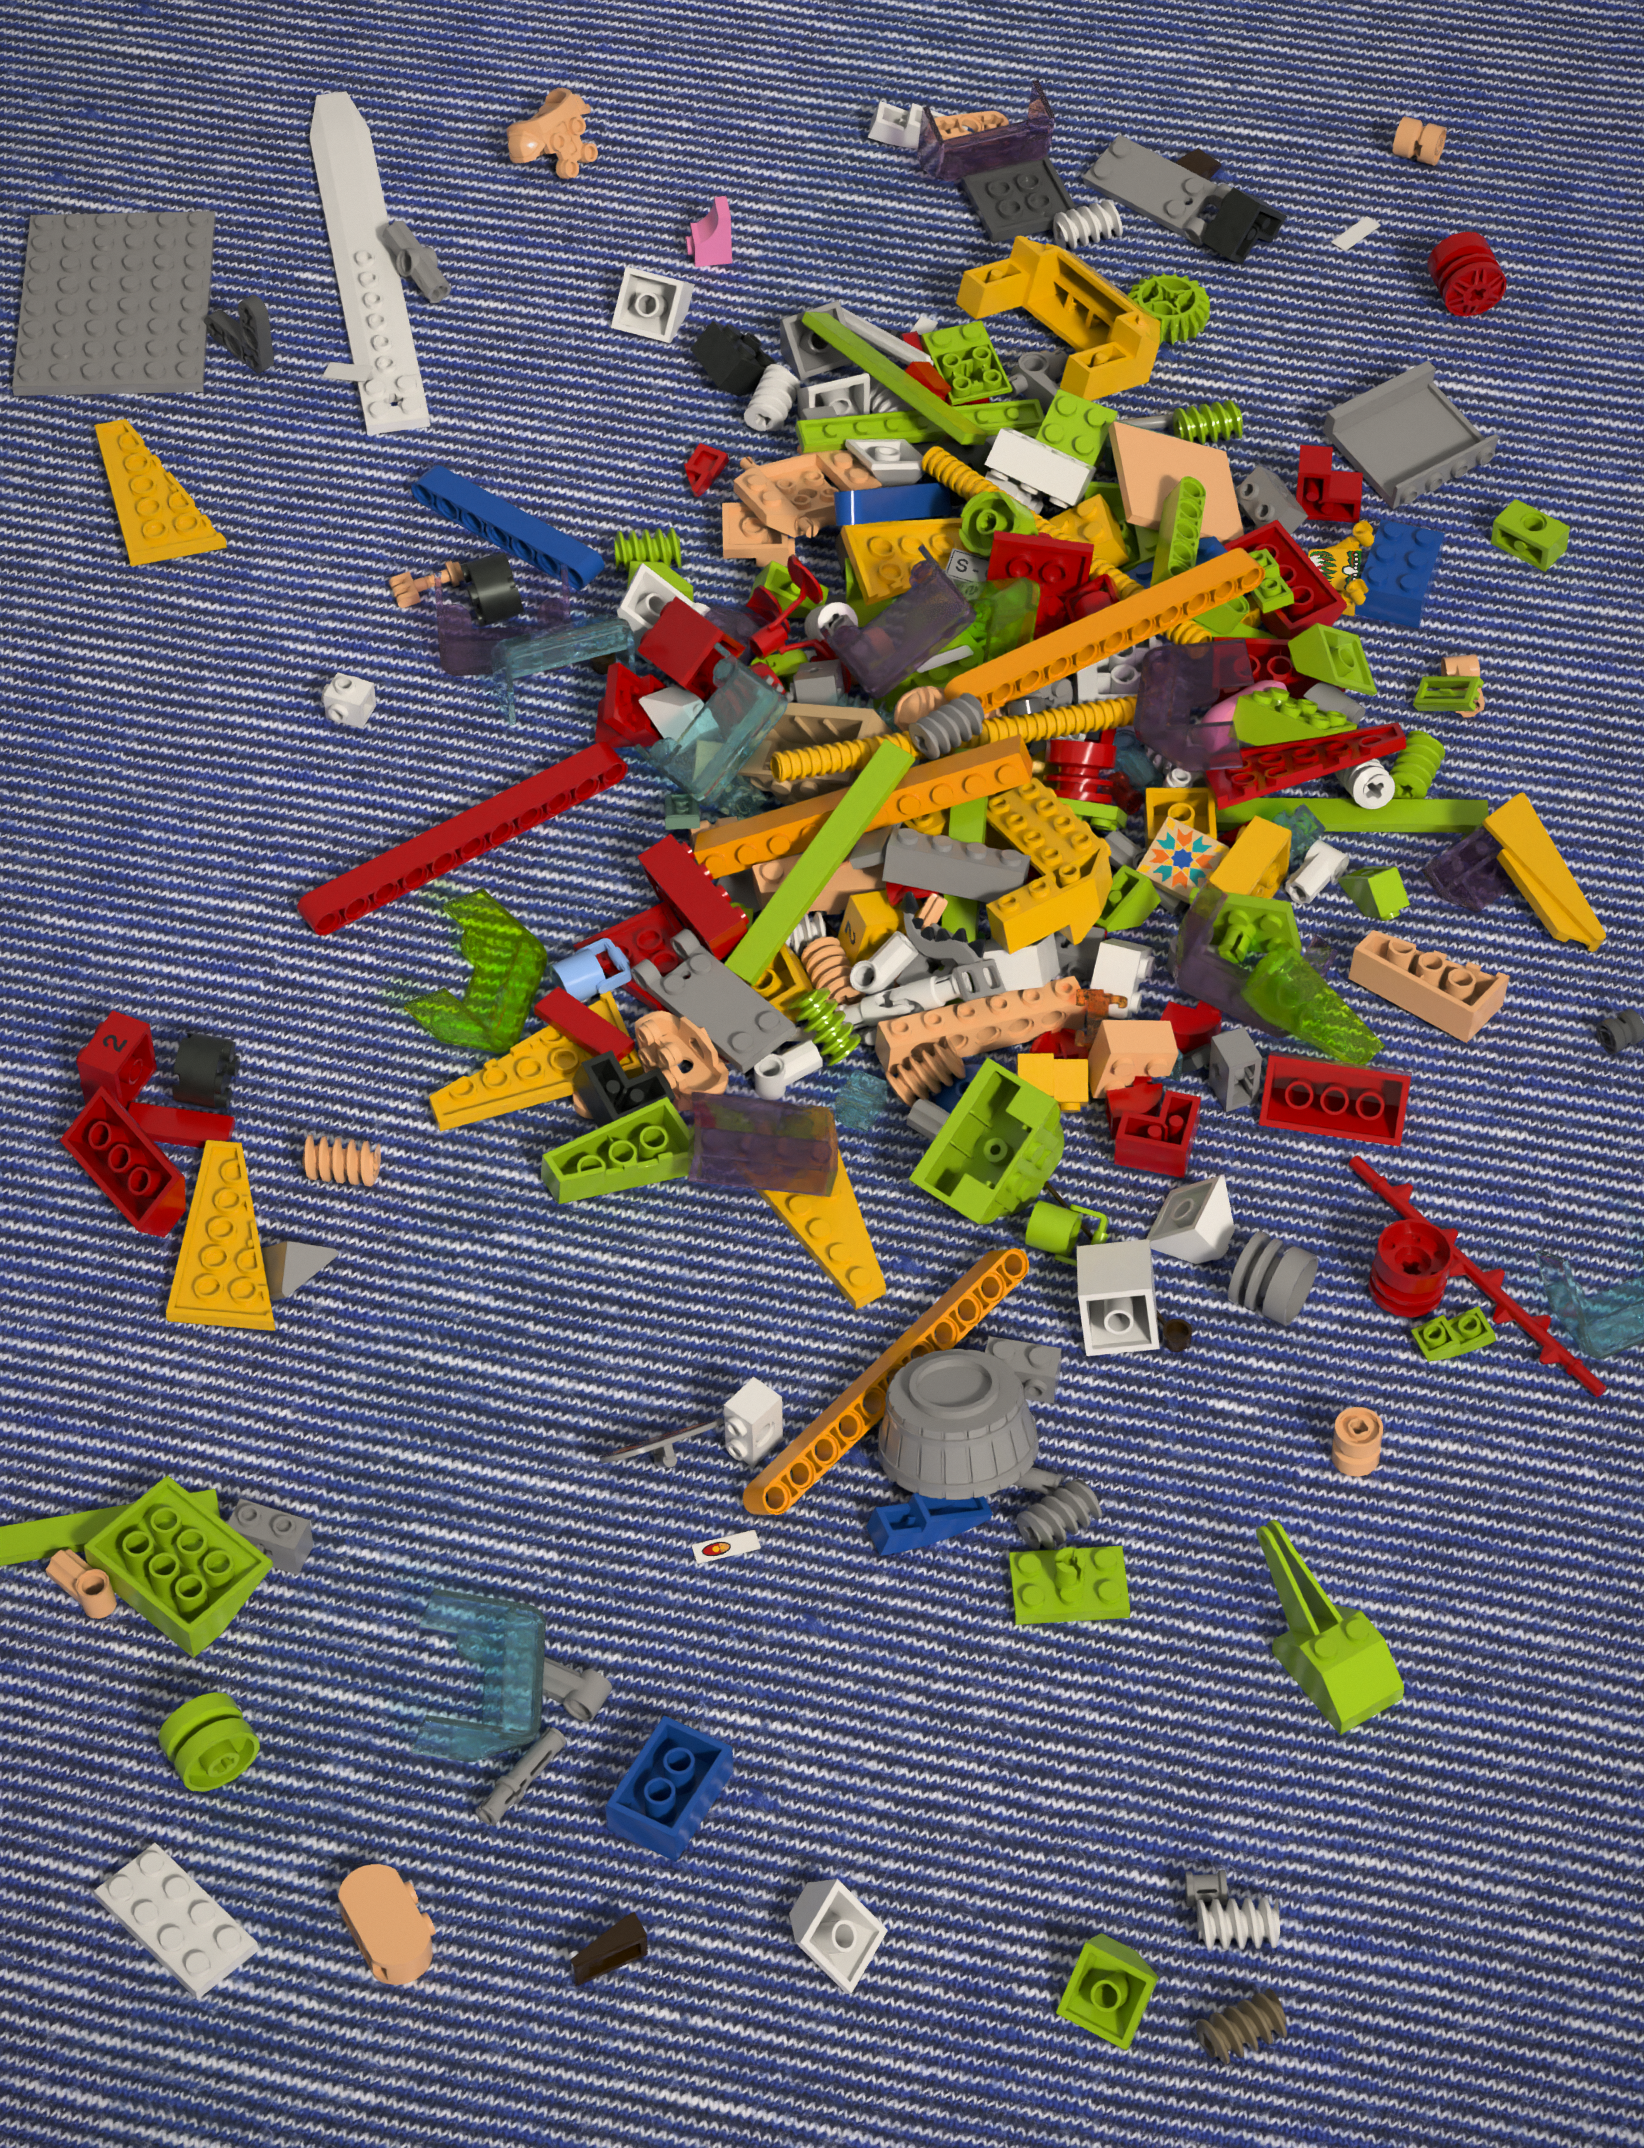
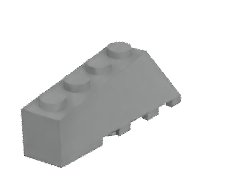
M894 828L887 843L882 881L991 903L1003 895L1027 885L1031 856L1011 849L1000 850L990 848L978 842L966 843L956 841L944 835L932 836L922 834L911 828Z

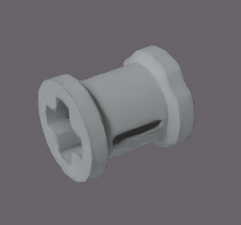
M1219 1870L1217 1874L1193 1875L1192 1871H1185L1187 1907H1194V1904L1200 1899L1203 1902H1212L1213 1899H1218L1221 1906L1227 1905L1226 1871Z

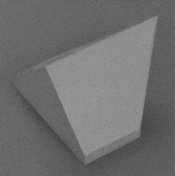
M291 1241L262 1248L265 1275L272 1302L288 1297L339 1255L336 1249Z

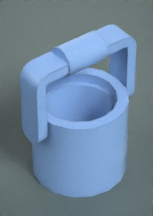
M608 938L600 939L577 950L574 955L549 967L555 988L559 986L580 1002L598 993L604 994L628 983L632 979L629 960L619 947H615ZM606 950L614 965L621 971L608 979L605 978L603 970L595 955Z

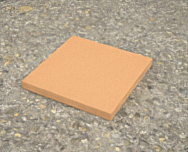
M1112 422L1108 431L1127 523L1159 531L1165 498L1183 477L1191 476L1200 481L1206 490L1199 540L1215 536L1224 545L1244 535L1226 451L1127 424Z

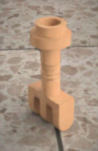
M451 560L445 562L446 569L415 580L412 579L409 571L392 577L389 580L391 589H393L398 606L405 608L420 603L421 600L418 592L428 588L430 589L450 581L453 587L460 585L459 582L465 579L459 562L452 563Z

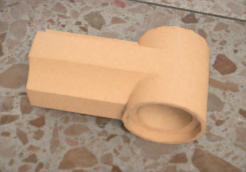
M1477 655L1443 657L1441 659V676L1480 677ZM1450 688V689H1451V690H1467L1468 688ZM1481 688L1477 689L1480 693L1479 699L1473 701L1476 705L1475 711H1456V713H1460L1465 718L1474 717L1478 712L1484 710L1485 701Z
M71 1549L66 1551L60 1550L51 1557L49 1566L46 1568L48 1577L78 1601L87 1616L100 1619L107 1617L115 1610L117 1604L109 1577L104 1571L93 1569Z

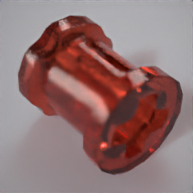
M1118 771L1106 778L1113 781V787H1101L1103 794L1112 795L1116 806L1128 816L1137 812L1144 803L1145 797L1141 791H1136L1129 783L1130 778L1123 771Z

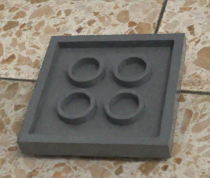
M1048 155L961 175V185L992 243L1053 229V220L1056 213L1063 212L1066 214L1067 210H1078Z

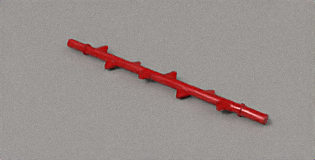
M1357 1155L1350 1160L1349 1167L1371 1186V1191L1378 1193L1405 1220L1416 1219L1429 1222L1409 1203L1413 1191V1186L1410 1183L1392 1187L1387 1183L1386 1177L1380 1176L1360 1156ZM1443 1229L1442 1231L1449 1237L1454 1248L1453 1263L1448 1277L1466 1275L1497 1304L1492 1319L1494 1323L1498 1325L1515 1321L1543 1347L1539 1357L1541 1364L1560 1363L1566 1369L1568 1375H1573L1595 1397L1601 1396L1605 1392L1606 1386L1583 1365V1361L1580 1358L1576 1359L1547 1332L1552 1318L1549 1315L1531 1317L1501 1289L1505 1276L1504 1270L1499 1268L1483 1272L1454 1245L1459 1233L1457 1229Z

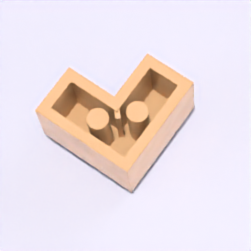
M1102 1020L1087 1058L1088 1081L1092 1097L1106 1098V1090L1132 1087V1082L1136 1076H1170L1179 1054L1171 1022Z

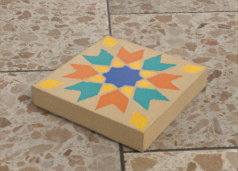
M1168 816L1136 871L1148 876L1154 886L1190 904L1189 895L1193 887L1203 888L1207 874L1211 870L1215 872L1223 852L1229 847Z

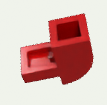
M1207 984L1196 1009L1168 1002L1159 1021L1171 1022L1179 1052L1178 1056H1182L1204 1044H1211L1212 1037L1221 1033V1016L1224 1009V1004L1219 1003L1221 988Z
M1136 1076L1132 1082V1087L1106 1090L1105 1116L1112 1140L1116 1139L1123 1110L1159 1117L1162 1105V1083L1153 1084L1151 1076Z

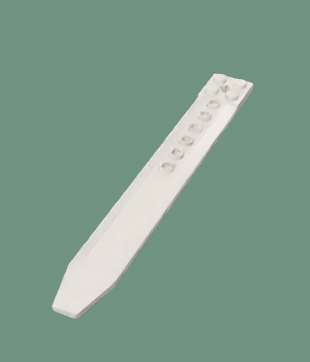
M347 91L317 95L309 138L352 360L355 365L373 366L365 382L357 381L367 435L429 427L430 418L400 274L396 266V255L382 237L385 228L389 227V221L370 129ZM392 402H398V405H397V406H391L390 403H392Z

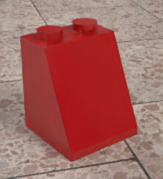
M675 596L672 601L663 607L660 612V618L654 627L644 633L640 641L641 645L637 651L681 686L706 701L707 687L724 679L746 647Z

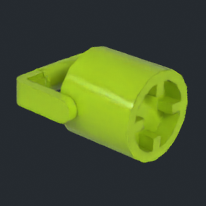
M1040 1200L1036 1203L1029 1219L1025 1244L1055 1254L1054 1260L1077 1267V1261L1068 1257L1071 1255L1078 1239L1082 1223L1081 1213L1100 1219L1097 1231H1094L1090 1245L1106 1243L1109 1235L1106 1234L1109 1219L1100 1212L1071 1204L1070 1209Z

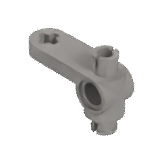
M1056 348L1053 352L1042 350L1040 352L1032 351L1023 354L1018 360V365L1012 369L1011 377L1008 378L1012 387L1011 397L1014 398L1022 393L1029 399H1039L1042 410L1047 413L1057 390L1061 389L1053 381L1060 377L1061 368L1066 367L1067 354L1064 351L1061 352V348Z

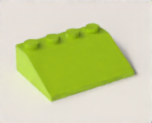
M168 1475L84 1545L87 1564L93 1569L104 1571L108 1575L113 1591L193 1658L223 1633L273 1566V1561Z

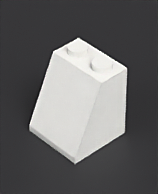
M1150 1239L1077 1246L1078 1300L1086 1356L1160 1349Z

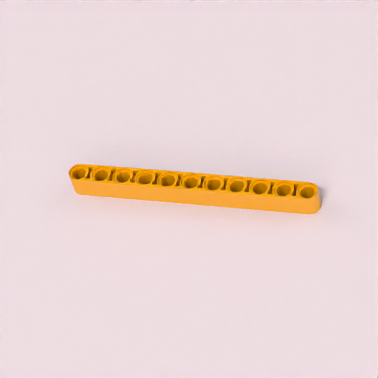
M1243 548L1233 549L956 676L946 685L944 698L950 702L955 698H959L963 693H970L980 701L984 714L1006 705L1009 703L1008 701L1017 700L1254 590L1262 583L1265 577V569Z
M1017 1248L991 1250L986 1253L747 1485L743 1493V1504L746 1510L754 1515H779L786 1512L884 1416L888 1387L895 1374L912 1361L911 1352L914 1360L931 1352L952 1349L1026 1276L1029 1269V1260L1026 1254ZM839 1422L841 1423V1432L839 1430ZM815 1445L817 1447V1455H815ZM791 1469H792V1471H793V1477H792V1479H791V1477H790V1471H791ZM766 1492L768 1494V1503H766L765 1498Z

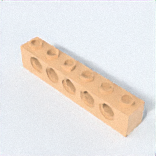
M1075 976L1050 981L1040 988L1007 991L999 995L878 1022L875 1052L885 1072L888 1071L892 1075L898 1073L897 1065L899 1064L907 1071L910 1070V1057L922 1063V1050L934 1056V1043L946 1049L945 1037L952 1042L960 1057L963 1058L1033 1041L1044 1032L1051 1030L1052 1033L1061 1032V1028L1083 1029L1088 1001Z

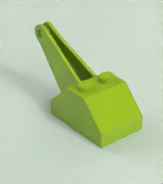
M1277 1520L1269 1521L1267 1527L1262 1525L1257 1528L1256 1536L1264 1552L1290 1628L1288 1632L1273 1640L1272 1653L1339 1735L1402 1700L1404 1684L1384 1637L1361 1610L1332 1604Z

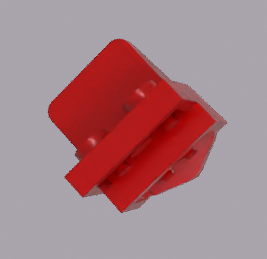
M620 662L609 665L606 695L598 704L595 743L606 742L612 748L666 746L667 742L638 700L668 687L652 674L641 678Z

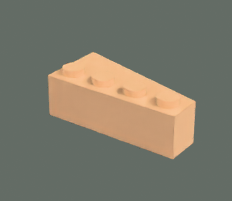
M853 847L806 912L807 915L810 911H825L827 915L841 914L840 910H846L851 895L886 890L887 881H882L884 863L857 870L853 869L849 860L854 849ZM803 854L752 866L754 891L761 912Z
M1372 930L1354 948L1348 979L1467 1043L1503 1006L1510 976L1500 972L1493 976L1481 972V966L1467 962L1466 966L1446 960L1447 955L1435 950L1434 952L1424 953L1416 950V944Z

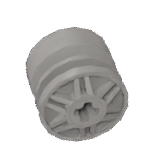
M1258 1231L1251 1237L1236 1262L1228 1289V1299L1237 1305L1244 1302L1246 1309L1251 1311L1255 1310L1264 1300L1262 1311L1264 1317L1287 1326L1297 1317L1310 1293L1317 1273L1319 1259L1317 1255L1297 1246L1291 1247L1283 1256V1241L1278 1238L1271 1241L1269 1234Z

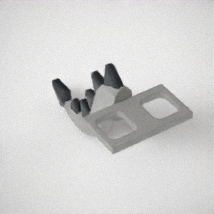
M911 891L905 893L899 909L904 914L905 928L910 941L926 957L936 960H955L958 967L953 968V972L965 1002L1006 992L995 960L983 961L986 941L983 938L969 943L964 928H959L952 938L945 928L938 930L936 938L932 926H928L921 931L924 920L922 918H915L914 914L919 909L915 896ZM988 967L992 970L997 988L991 989L988 986L983 968ZM968 972L971 975L976 993H969L967 991L962 973Z

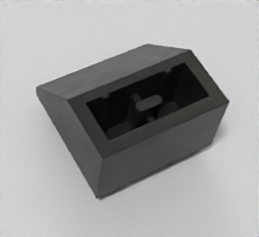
M715 321L711 322L690 348L718 388L738 397L756 391L767 366L777 364L770 355L763 352L760 348L762 346L761 341L753 334L747 333L744 335L731 324L724 326Z

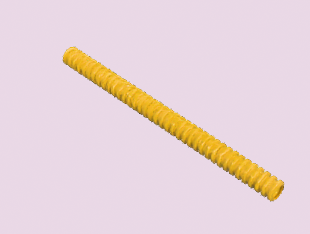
M939 446L930 448L922 459L921 467L923 471L929 473L930 476L936 478L966 501L985 491H999L1007 494V492L994 485L991 481L986 480L984 476L979 475L978 472L972 470ZM1029 509L1033 514L1038 532L1047 533L1053 539L1078 542L1064 533V531L1057 529L1055 525L1050 524L1048 520L1036 514L1035 511ZM1093 553L1088 582L1102 574H1108L1115 581L1121 600L1146 590L1144 586L1137 584L1128 575L1122 573L1117 568L1115 569L1112 564H1109L1106 560L1100 558L1099 555ZM1108 586L1101 589L1102 592L1110 594ZM1191 619L1159 633L1194 658L1203 655L1210 647L1212 641L1211 632L1204 630L1202 626L1196 624Z
M1135 694L1134 696H1125L1124 698L1117 697L1114 700L1106 699L1105 701L1098 700L1095 703L1087 702L1086 704L1079 703L1076 706L1068 705L1066 708L1063 706L1056 709L1049 708L1047 711L1043 710L1031 714L1008 717L1000 716L999 718L991 717L989 720L984 719L981 722L983 730L980 735H972L968 742L961 740V745L957 748L973 749L1019 734L1022 735L1025 743H1029L1031 740L1036 742L1040 739L1048 740L1050 737L1055 739L1060 736L1067 737L1068 735H1077L1079 733L1086 734L1089 731L1096 732L1098 729L1104 731L1108 728L1115 729L1117 726L1123 728L1127 725L1134 726L1136 723L1141 725L1147 720L1148 706L1142 695ZM903 731L901 734L893 733L891 736L884 734L882 737L874 736L872 739L866 737L862 741L854 739L852 742L847 740L842 742V744L834 742L832 745L824 744L822 747L815 745L812 749L811 747H804L802 750L797 748L792 752L790 750H784L782 753L774 752L770 760V768L774 779L778 783H783L786 780L794 781L796 778L801 780L806 776L813 778L816 775L824 776L826 773L828 775H832L835 772L843 773L845 770L851 772L855 768L863 770L885 739L911 754L916 760H923L924 757L929 758L914 745L909 732ZM951 747L950 751L945 755L950 756L955 753V748Z

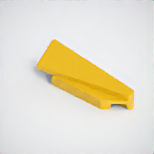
M1521 792L1482 822L1484 827L1505 848L1499 852L1496 858L1554 939L1562 942L1573 939L1584 943L1588 947V951L1594 952L1606 938V933L1527 796Z

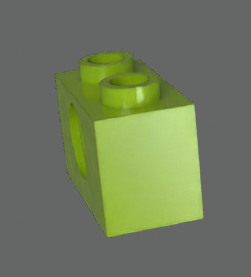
M1514 499L1494 520L1491 544L1546 572L1567 550L1570 527L1536 510L1532 506Z

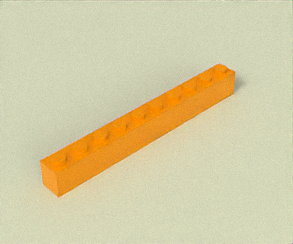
M1022 735L1012 736L909 768L864 833L1031 783L1033 762ZM851 786L698 833L694 848V855L698 864L703 863L713 878L717 879L750 869L753 865L805 852Z

